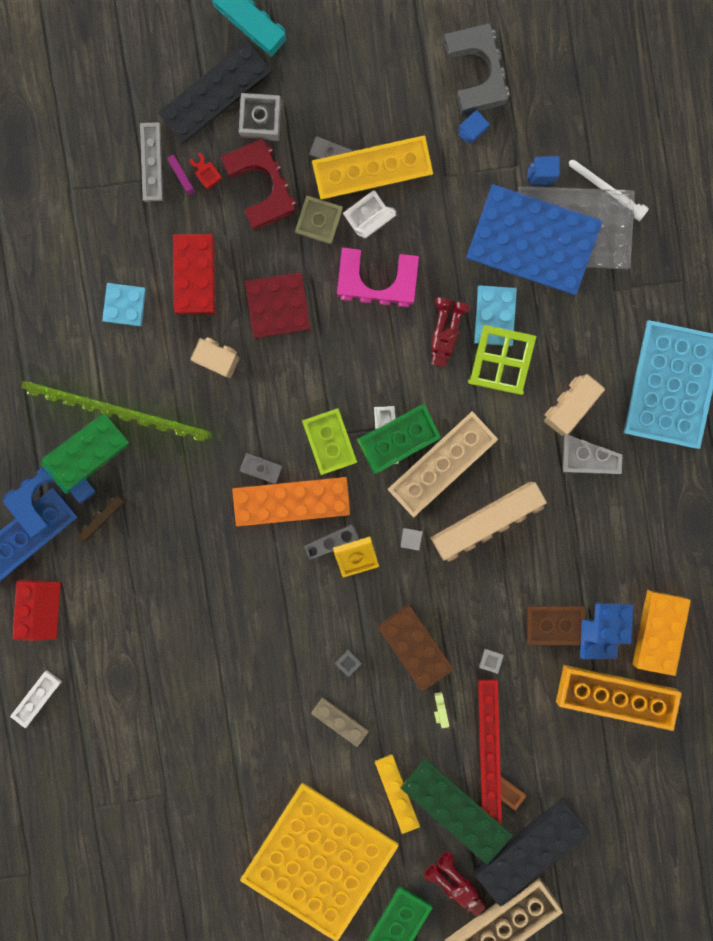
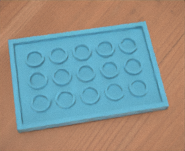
M650 320L647 321L624 434L700 449L713 391L712 333Z

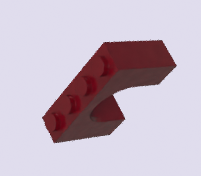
M263 138L221 157L230 179L250 170H261L267 173L273 180V190L270 196L265 201L244 210L253 231L294 214V207L297 206L293 195L289 196L286 189H289L285 178L281 179L278 173L281 169L277 160H272L270 155L273 154L269 142L265 144Z

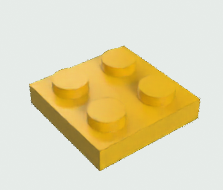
M370 537L333 548L343 578L379 567Z

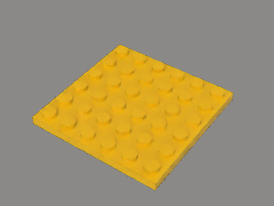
M302 782L240 881L332 940L338 941L399 845L391 838Z

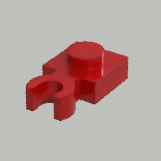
M198 153V156L201 158L200 162L195 163L190 159V163L194 168L199 169L195 174L208 190L222 180V177L212 163L205 164L204 156Z

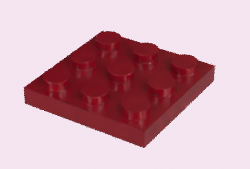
M302 272L245 281L254 339L311 330Z

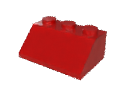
M29 579L17 581L13 639L30 641L57 639L61 582Z

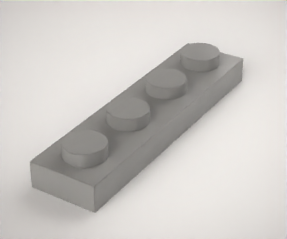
M159 122L140 123L143 201H163L161 124Z

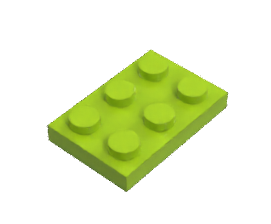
M338 408L302 421L321 475L357 463Z

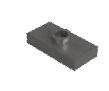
M316 136L309 156L322 159L352 152V150Z
M246 453L240 471L276 484L282 466Z

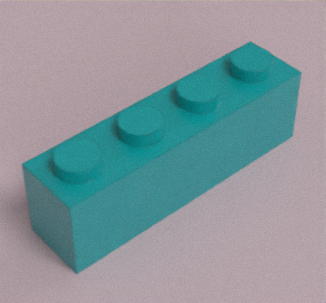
M212 0L213 6L271 57L286 41L285 29L279 23L274 24L270 20L271 17L264 10L259 11L253 0Z

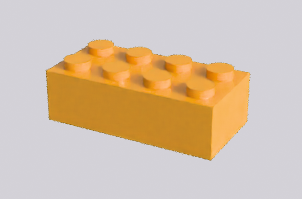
M647 590L632 665L638 669L676 676L691 600L685 597Z

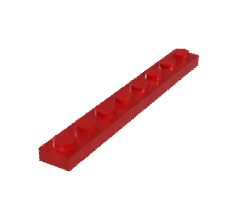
M483 679L478 680L481 806L502 825L498 680Z

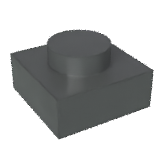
M348 649L335 664L349 677L362 662Z

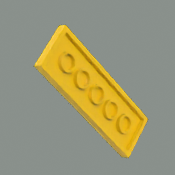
M425 135L312 161L320 200L433 175Z

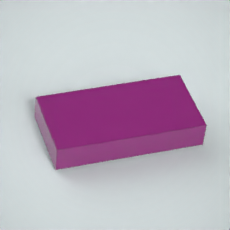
M175 156L168 157L167 160L187 194L192 195L195 193Z

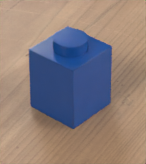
M476 110L459 125L458 134L464 142L468 141L471 145L488 130L490 124Z

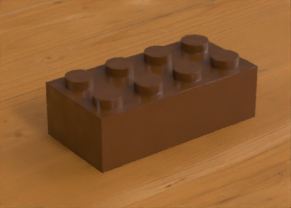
M410 604L378 625V629L422 692L454 670Z

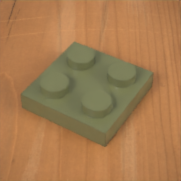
M306 195L295 234L332 245L343 207Z

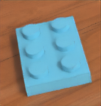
M478 286L474 344H479L483 324L514 331L517 288ZM489 334L487 345L503 346L505 337ZM510 339L509 346H513V339Z

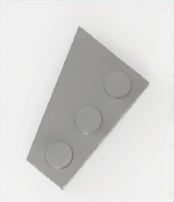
M564 435L563 472L622 474V454L588 443L571 435Z

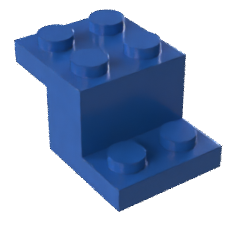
M595 603V619L582 620L580 658L617 659L618 644H631L632 604Z

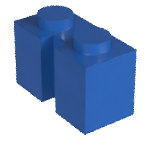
M559 156L535 157L533 163H530V168H527V180H530V186L554 185L560 176Z

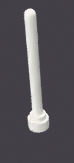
M569 161L571 168L630 209L634 218L638 221L649 210L643 204L641 206L639 203L637 205L577 161Z

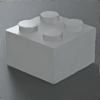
M241 93L239 120L241 139L259 140L263 138L264 140L279 141L282 104L280 96Z

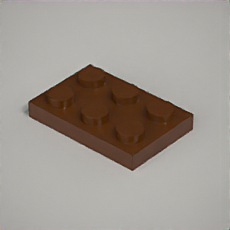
M527 606V645H581L582 620H585V606Z

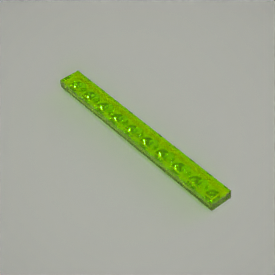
M23 381L21 386L30 395L38 396V393L45 394V399L56 401L57 398L63 399V404L74 407L75 403L83 405L82 409L93 411L96 408L101 410L100 414L105 413V415L111 417L112 413L120 415L119 419L129 422L131 418L138 420L137 424L147 427L151 423L157 425L156 429L166 432L168 428L175 430L174 434L184 437L186 433L194 435L193 439L204 442L205 438L210 439L212 433L27 381Z

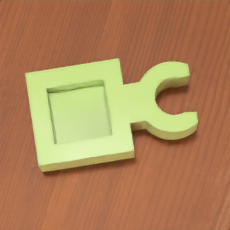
M442 692L434 693L438 710L434 712L436 723H440L441 728H447L449 723Z

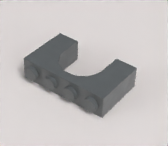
M490 23L447 33L444 36V45L448 59L470 54L477 55L486 61L490 70V77L482 85L458 91L457 100L461 115L472 113L476 110L481 111L506 105L510 97L509 88L505 86L503 80L505 79V71L503 67H500L499 60H501L500 50L495 46V41L497 40L496 32L494 29H491Z

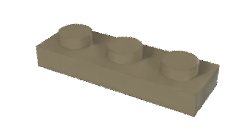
M324 697L321 698L311 712L312 715L356 747L359 746L369 732Z

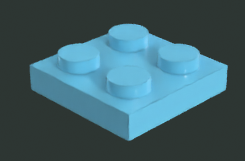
M107 283L102 321L142 327L146 288Z

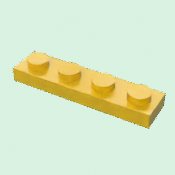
M393 754L376 760L377 770L402 834L419 828L420 824L410 798L400 789L403 780Z

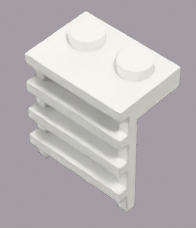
M373 190L343 212V215L356 234L366 238L396 216V211L385 207L377 193Z

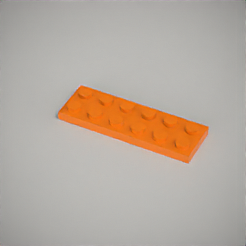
M347 477L232 488L236 526L350 515Z

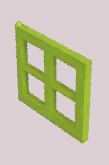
M483 324L471 378L468 380V383L523 395V388L536 336ZM489 334L505 337L501 355L485 352ZM510 339L527 342L522 360L506 357ZM483 360L499 363L495 381L479 378ZM504 365L520 368L516 386L500 382Z

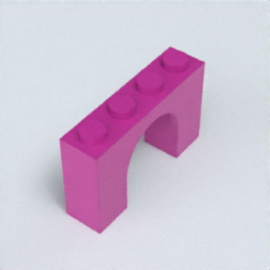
M342 248L337 297H341L343 301H352V298L360 299L362 303H371V300L379 301L381 305H390V302L398 303L399 307H409V305L414 304L419 256L400 254L395 282L385 290L376 291L366 287L360 279L361 250Z

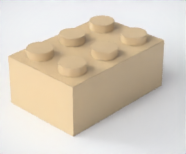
M587 374L575 377L569 384L571 387L569 391L563 392L557 399L559 403L554 407H550L545 413L546 418L544 422L560 435H568L605 390Z

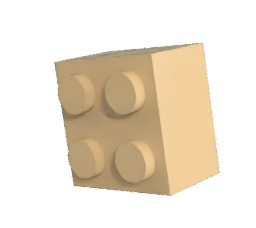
M206 338V340H199L191 360L231 379L240 358L236 355L237 352L227 346H224L222 349L216 341Z

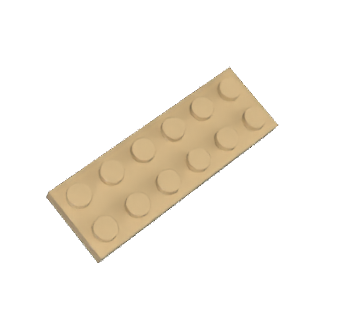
M472 411L392 484L388 490L415 517L498 439Z

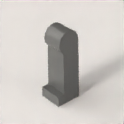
M351 524L305 545L304 549L310 560L334 551V547L360 540L354 524Z

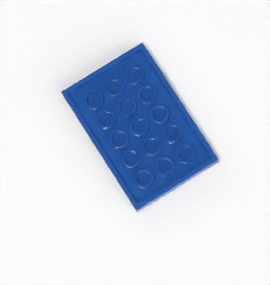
M492 184L466 259L576 296L603 221Z

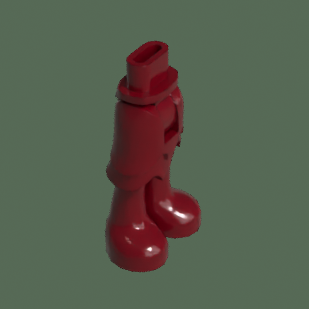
M436 297L435 305L439 310L431 342V355L433 356L431 364L446 367L447 360L450 359V355L459 337L460 330H458L460 320L464 314L469 313L471 305L454 302L449 329L445 330L452 301Z
M446 851L438 859V866L436 864L430 865L425 870L423 877L429 882H435L445 889L444 893L465 908L467 912L471 911L477 916L486 908V905L482 902V897L474 885L453 866L454 857L450 851ZM440 869L443 872H445L455 882L450 883L442 874Z

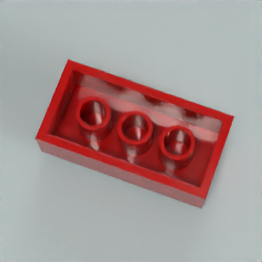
M212 234L173 235L174 312L177 315H216L214 236Z

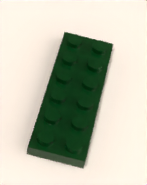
M426 758L400 786L401 790L487 865L513 836Z

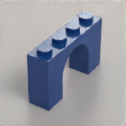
M44 468L36 472L37 476L33 479L28 478L20 484L22 487L15 491L13 489L5 494V499L2 500L32 539L49 528L36 512L33 505V497L36 490L47 482H55ZM86 479L70 491L80 504L96 493Z

